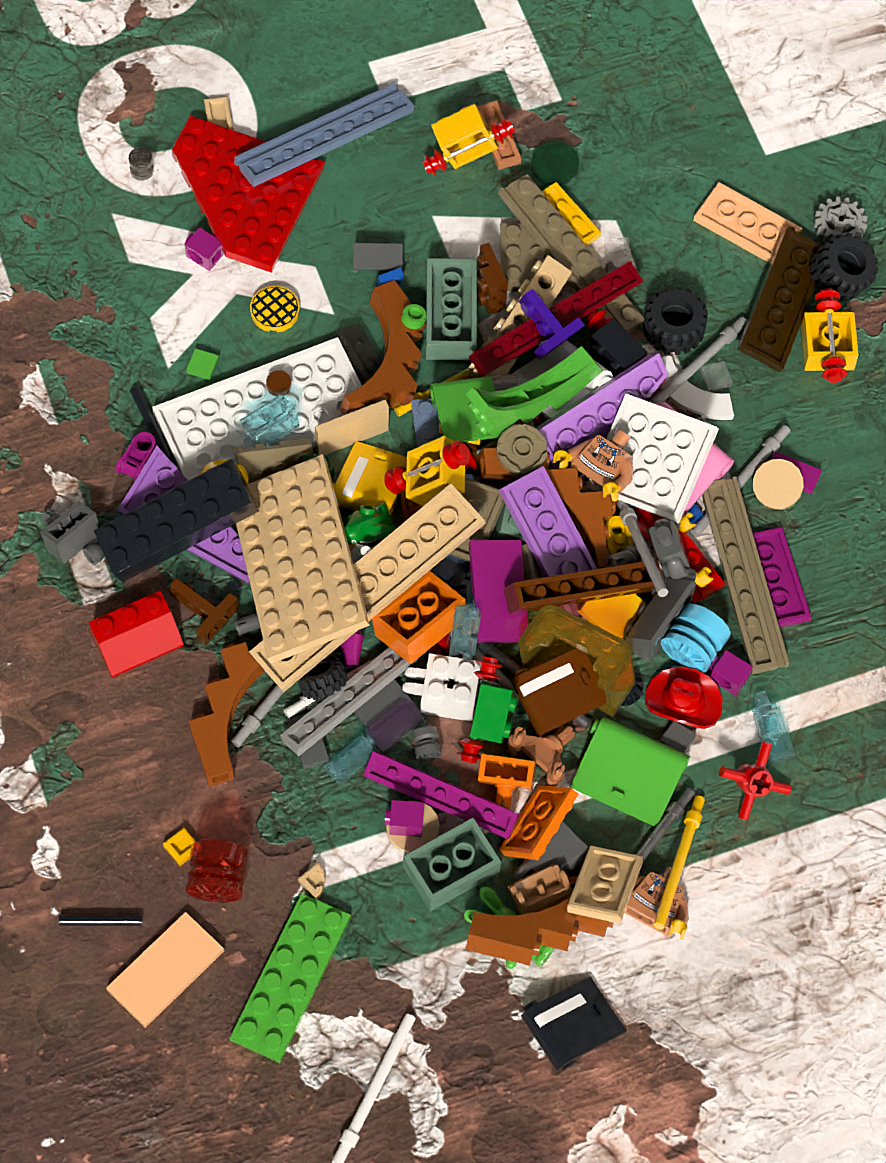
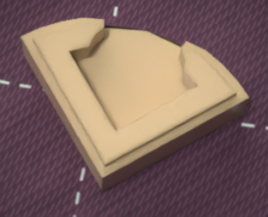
M319 861L298 878V882L316 900L321 896L325 887V874Z

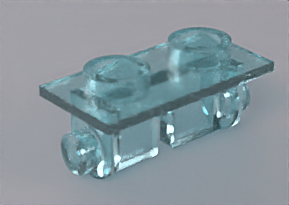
M474 602L455 608L450 641V657L463 654V659L472 660L473 656L476 655L477 637L472 636L471 633H478L481 613H479V608L475 607L476 603Z
M361 734L322 768L339 786L343 785L369 762L373 751H378L373 746L374 740L369 735L365 737Z

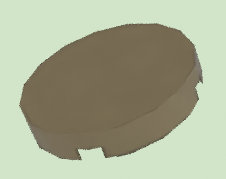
M512 425L500 435L496 443V455L499 463L505 470L514 475L525 476L543 465L547 458V442L542 433L531 425Z

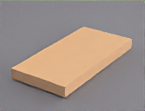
M718 182L693 219L698 224L768 263H771L781 235L787 227L798 233L802 231V228L720 182Z
M185 912L106 989L146 1028L224 952V948Z

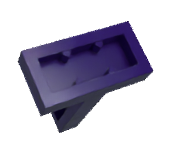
M533 288L518 301L524 314L531 317L536 324L538 332L548 339L534 351L540 360L575 335L584 326L578 317L563 328Z

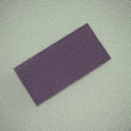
M404 699L365 730V734L384 752L421 723L423 716L407 699Z

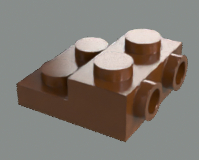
M490 243L480 245L479 256H477L479 265L477 269V285L479 288L477 300L480 306L485 307L487 314H495L506 308L508 281Z

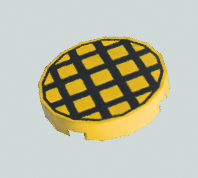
M268 286L259 290L253 296L250 304L252 320L256 326L268 332L270 330L283 332L291 328L296 323L300 311L299 302L295 294L281 286Z

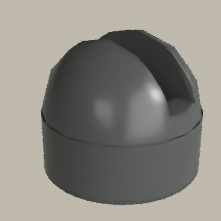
M91 543L83 548L85 557L94 566L105 557L99 543Z

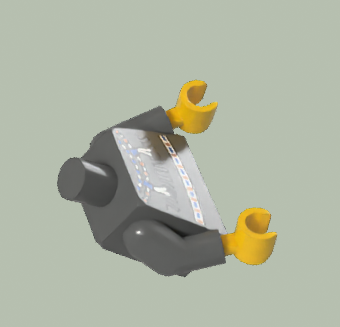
M691 513L683 515L679 523L667 518L656 520L654 527H651L649 532L666 579L692 580L700 587H704L714 580L708 576L711 573L708 567L702 568L697 573L694 569H691L679 530L686 532L696 526V524H691L689 518L693 517Z

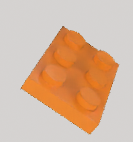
M539 785L519 816L511 838L504 840L499 851L508 857L539 860L545 853L551 838L559 830L564 817L572 809L573 803L579 794L572 788Z

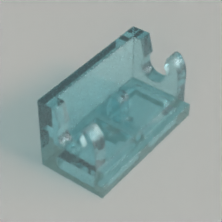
M282 394L240 419L244 434L247 439H252L253 446L262 443L265 446H269L300 426L296 409Z

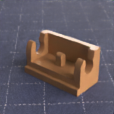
M556 863L507 886L516 910L520 915L539 912L555 906L571 897L573 892L564 870L560 871Z

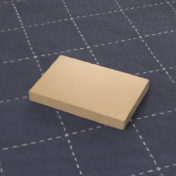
M386 400L316 425L315 448L317 454H323L324 456L353 445L355 441L361 442L389 431V406Z
M590 846L567 905V912L621 924L643 863V857Z

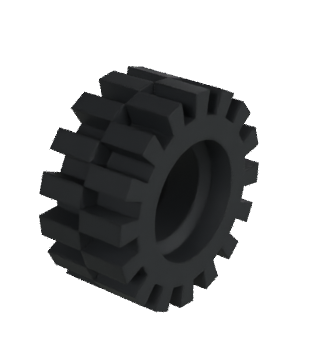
M330 656L329 658H324L298 680L304 697L317 700L318 697H321V699L326 698L327 694L333 695L334 691L339 692L341 687L346 685L348 678L341 660L338 657Z

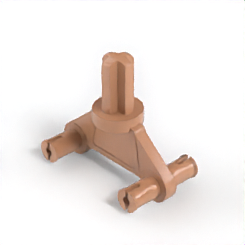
M564 725L553 735L549 734L544 738L526 735V730L522 731V727L516 728L514 734L508 739L506 754H510L509 757L514 758L517 756L518 751L522 750L547 772V783L545 786H559L563 781V772L565 770V766H562L561 762L562 747L575 737L573 728Z

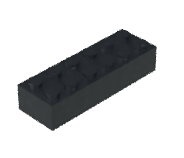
M229 459L94 530V533L113 575L120 581L125 582L259 512V509L239 467Z

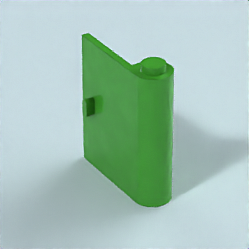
M605 716L601 720L596 719L590 732L594 736L570 788L651 826L657 827L679 780L686 770L691 756Z

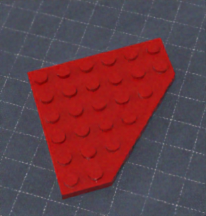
M190 115L172 148L174 161L178 163L181 174L188 187H191L202 213L206 215L214 236L218 238L222 245L224 255L227 258L272 273L324 170L325 162L314 158L253 187L240 171V167L234 164V157L264 144L266 141Z

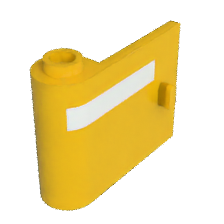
M355 441L336 483H332L338 506L357 511L360 510L361 505L376 507L384 503L392 517L398 494H393L386 488L384 477L388 470H394L397 466H402L407 470V457Z

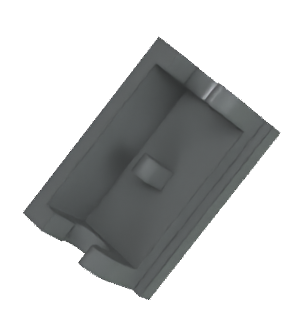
M353 243V272H358V270L392 271L400 267L402 269L403 244Z

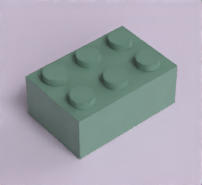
M474 818L403 856V869L430 912L500 873L501 868L500 859Z

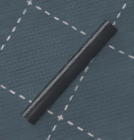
M59 915V926H142V915Z

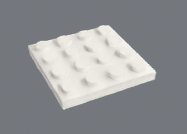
M625 394L607 436V440L610 441L619 429L631 437L623 450L633 457V480L621 493H618V500L679 523L719 428ZM589 479L586 486L588 489L595 492L603 491L601 485Z

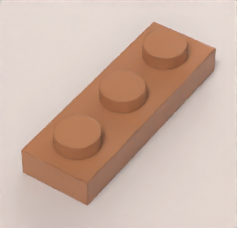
M497 101L477 106L489 125L490 130L492 121L496 124L502 122V117L504 116ZM509 136L504 137L503 144L494 139L498 149L492 151L491 154L498 170L521 164V156L512 138Z

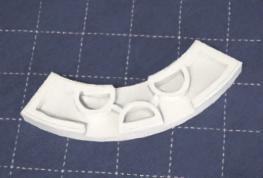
M672 356L661 357L669 375L658 389L662 390L679 374ZM685 381L668 397L669 401L684 411L688 410L699 414L703 418L733 420L734 417L730 394L707 392L695 387L688 381Z

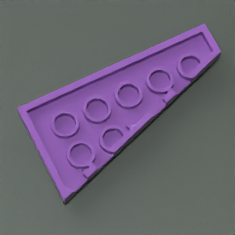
M653 352L536 427L546 439L551 470L560 469L561 460L553 463L556 451H567L590 438H595L597 435L607 439L625 394L645 400L647 397L650 398L669 375L659 353ZM568 462V467L566 469L574 468L571 466V462ZM577 470L578 476L583 478L585 475Z

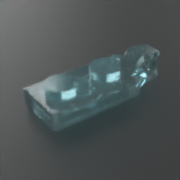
M766 690L756 692L754 697L756 707L752 709L753 718L761 742L765 741L773 744L767 760L768 764L794 758L795 752L780 707H777L776 703L770 704Z

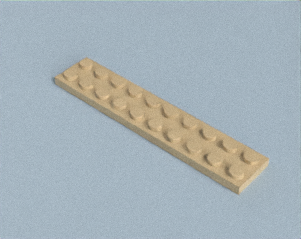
M449 484L354 564L368 621L486 524L480 514L452 484ZM357 631L271 663L267 657L264 640L249 652L284 693Z

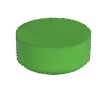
M417 304L407 305L401 315L402 323L410 329L422 328L427 319L426 310Z

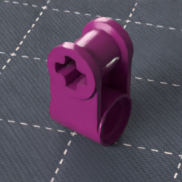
M140 432L134 437L126 452L120 457L116 466V473L128 475L134 478V481L137 479L156 447V441L152 434ZM144 445H149V446H151V447H150L149 449H147V450H141V449H140V448H141L142 446H144Z

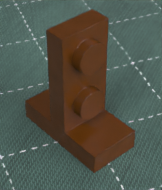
M176 578L169 585L171 597L204 620L197 628L196 633L197 641L205 647L239 610L238 598L231 593L216 607V604L206 596L203 598L197 594L195 588L188 582L182 583Z

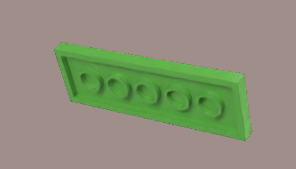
M301 893L230 1036V1041L281 1063L351 919L350 914Z

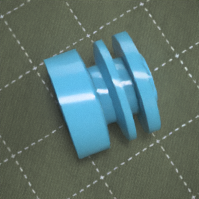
M687 604L676 617V625L670 626L668 633L661 639V646L666 654L677 664L695 668L704 673L709 669L711 662L715 660L716 652L720 651L729 639L731 632L727 624L714 612L697 604Z

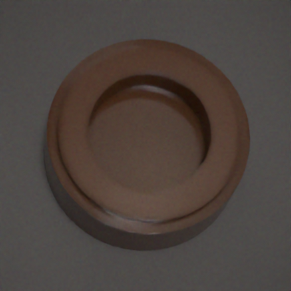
M277 370L267 376L266 387L271 395L281 397L290 392L292 385L291 377L288 373Z

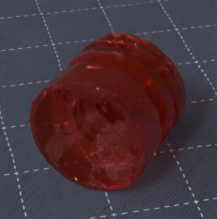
M201 840L191 845L189 863L194 869L188 872L187 877L189 881L186 882V893L199 900L229 903L239 901L243 896L242 886L244 885V877L240 874L246 871L247 850L241 845L223 840Z

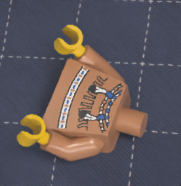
M619 429L610 441L597 435L595 438H590L567 451H556L553 463L561 460L559 468L566 469L568 462H571L572 467L577 468L579 472L603 487L604 498L611 494L612 501H617L619 499L618 493H621L633 480V457L623 450L631 437Z
M668 866L662 877L654 872H650L646 877H637L625 914L667 937L671 936L672 932H677L681 935L680 939L683 940L687 930L689 913L688 902L683 897L684 889L680 886H677L664 928L656 929L653 926L672 867Z

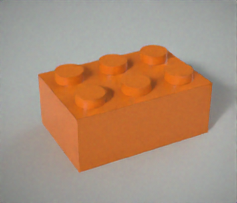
M428 571L374 616L372 622L375 636L409 664H412L467 619L468 615L465 598L431 571Z

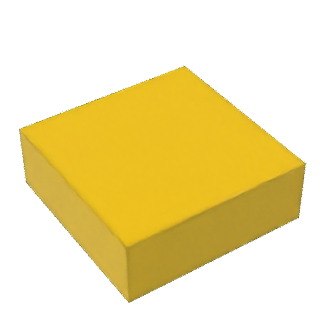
M185 828L163 843V847L179 866L201 851L199 844Z

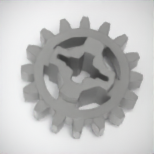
M839 196L836 197L835 202L827 199L826 205L820 204L818 211L815 213L814 228H818L817 236L824 235L823 242H827L831 237L843 233V235L852 233L853 237L858 235L862 239L863 233H865L867 228L866 222L868 219L867 216H863L864 208L857 209L858 202L850 204L849 198H846L844 202L840 200Z

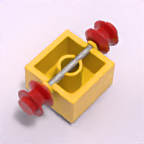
M475 104L463 107L459 112L449 117H443L431 125L443 155L435 149L434 156L432 157L424 154L425 160L422 163L427 173H433L434 176H436V170L442 169L445 172L447 168L446 162L449 161L454 169H457L498 149L494 139L502 144L506 136L513 139L512 133L516 132L510 119L505 120L502 117V122L499 124L492 121L490 130L489 125Z
M825 288L815 296V300L819 302L816 305L818 312L804 313L801 324L804 371H824L822 373L824 379L831 383H837L847 376V370H854L858 359L854 312H836L841 308V303L837 301L840 298V294L834 291V289Z
M442 436L408 451L407 470L402 466H397L394 470H388L384 477L385 486L393 494H399L402 490L406 491V498L422 506L427 504L449 484H452L460 494L465 493V465L468 464L470 459L469 448L459 440L453 441L446 436Z

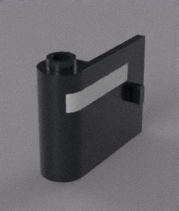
M591 976L539 1003L537 1000L528 1003L523 1008L524 1013L521 1015V1018L557 1073L574 1065L584 1054L625 1034L627 1031Z

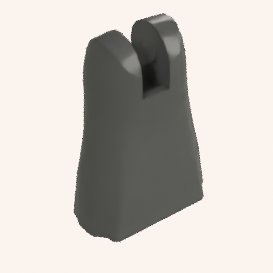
M562 821L559 830L548 843L545 853L539 860L525 859L514 872L512 880L517 882L553 863L558 864L560 871L564 870L567 876L583 865L589 847Z

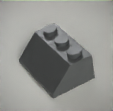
M667 578L664 583L668 589V594L665 597H660L656 589L653 590L651 594L653 599L650 604H644L637 615L639 619L636 624L631 623L623 635L626 638L624 648L651 664L662 648L661 639L668 633L670 626L676 625V617L683 607L692 603L696 587L694 581Z

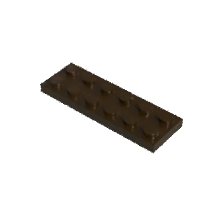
M789 227L783 231L738 344V351L778 372L784 369L817 283L811 277L814 273L810 271V266L813 264L810 261L815 255L816 250L822 245Z

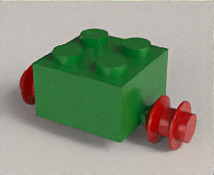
M483 656L482 661L476 660L481 666L480 670L475 671L474 674L483 680H480L482 684L479 690L471 733L468 736L469 738L459 741L464 747L463 751L457 752L458 755H461L462 761L477 763V759H481V756L478 754L479 749L485 748V745L476 739L502 743L504 738L510 737L513 721H508L509 714L516 710L518 695H514V688L495 685L489 682L500 679L495 673L496 668H500L502 665L497 664L498 659Z

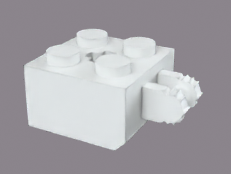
M429 654L427 669L408 667L405 671L407 677L423 680L424 684L405 682L402 690L409 694L422 696L421 712L426 715L472 722L479 678L474 672L479 671L481 665L475 660Z

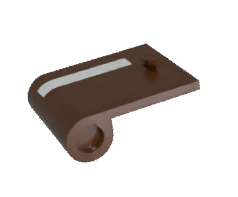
M583 646L577 647L531 670L523 668L513 674L514 679L511 680V684L538 737L552 734L562 728L564 724L611 702Z

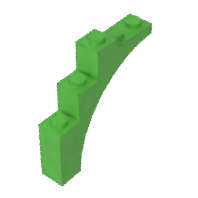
M581 346L550 370L519 386L495 392L480 391L473 387L466 393L467 397L471 400L468 405L479 420L476 425L484 435L489 433L494 438H497L519 419L528 424L549 405L555 410L560 409L601 374L603 370Z

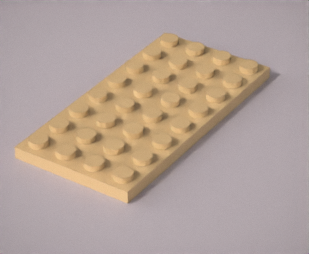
M323 454L247 484L259 512L236 523L269 661L271 663L277 662L370 626L328 464Z

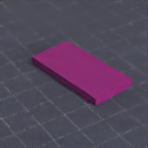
M778 527L752 533L779 628L811 621L812 617L783 528Z
M470 540L468 544L476 642H528L530 640L528 612L509 614L504 594V588L514 582L525 581L521 540Z

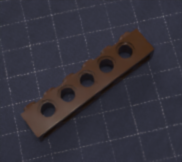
M657 559V560H654L655 563H656V565H657V568H658V570H659V572H660V574H661V570H660V566H659L658 559ZM644 562L514 582L504 588V594L509 614L650 592L655 590V587Z

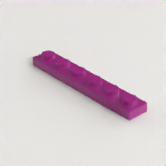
M378 751L372 752L363 775L465 821L474 818L479 827L507 839L511 838L520 813Z

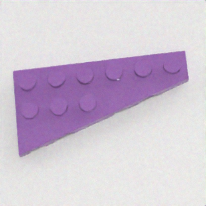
M156 446L117 511L124 515L188 480L161 449ZM231 527L186 549L250 585L240 538Z

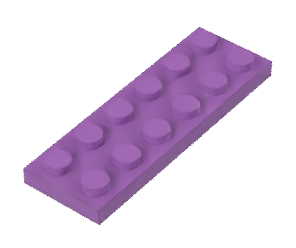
M544 466L498 490L544 577L597 569ZM582 603L559 606L570 628L576 627L587 620L577 612Z

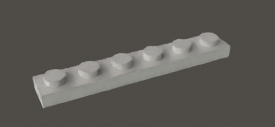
M389 647L350 678L346 685L341 687L339 692L334 691L333 695H329L280 735L282 742L300 756L412 664H409Z

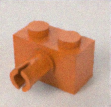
M482 754L478 781L481 784L495 785L497 788L495 803L502 805V802H504L503 806L510 809L513 790L517 788L533 791L536 763L530 760Z

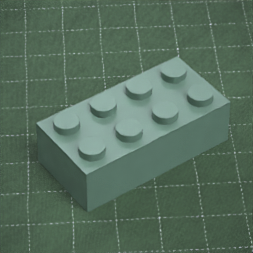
M427 258L426 360H470L469 356L476 351L477 259Z

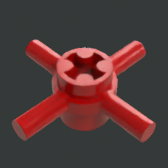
M762 741L755 764L746 763L737 770L724 766L719 769L720 777L735 780L738 787L745 793L738 815L741 819L748 820L755 797L765 796L770 791L789 795L791 792V785L773 780V777L765 768L773 745L769 742Z

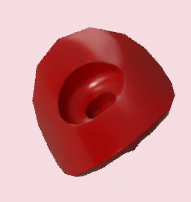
M673 666L664 669L651 680L645 692V704L650 712L692 727L706 729L715 726L722 715L723 698L717 683L709 675L695 668Z

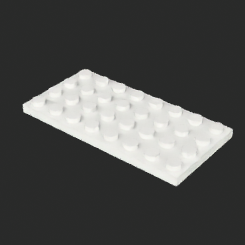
M337 337L152 407L180 472L189 481L197 477L199 472L203 471L205 465L215 460L231 459L237 464L233 447L242 446L243 449L254 448L255 444L262 443L265 446L277 445L279 441L308 438L312 448L315 447V426L342 416L340 408L344 396L357 390L362 385ZM277 370L284 371L291 377V390L288 394L281 397L271 395L266 387L267 376Z

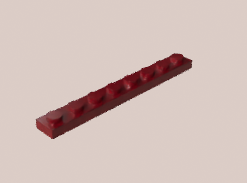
M631 261L552 306L549 310L561 326L565 328L578 317L580 320L641 285L644 281ZM530 319L475 351L469 356V359L480 376L485 377L546 341L547 338L538 332L536 324Z

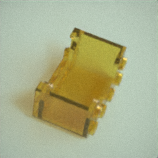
M546 605L542 607L518 640L523 668H528V670L575 648L585 652L593 665V670L599 677L597 681L598 687L605 690L607 704L598 709L612 717L635 684L630 644L558 606Z

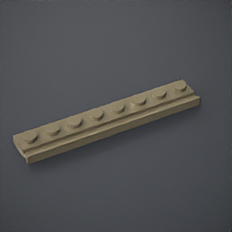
M528 174L499 190L498 195L546 255H549L572 271L567 281L576 292L608 274ZM625 294L598 309V311L605 310V318H614L628 333L644 323L643 316Z
M735 476L728 480H715L702 494V499L747 660L753 666L751 674L776 670L779 667H788V656L737 477Z

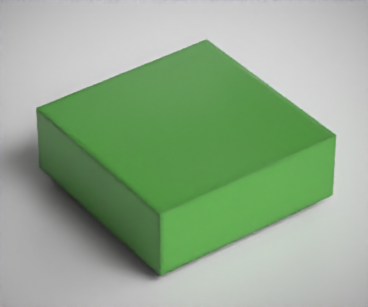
M195 348L187 367V373L211 380L219 361V355Z

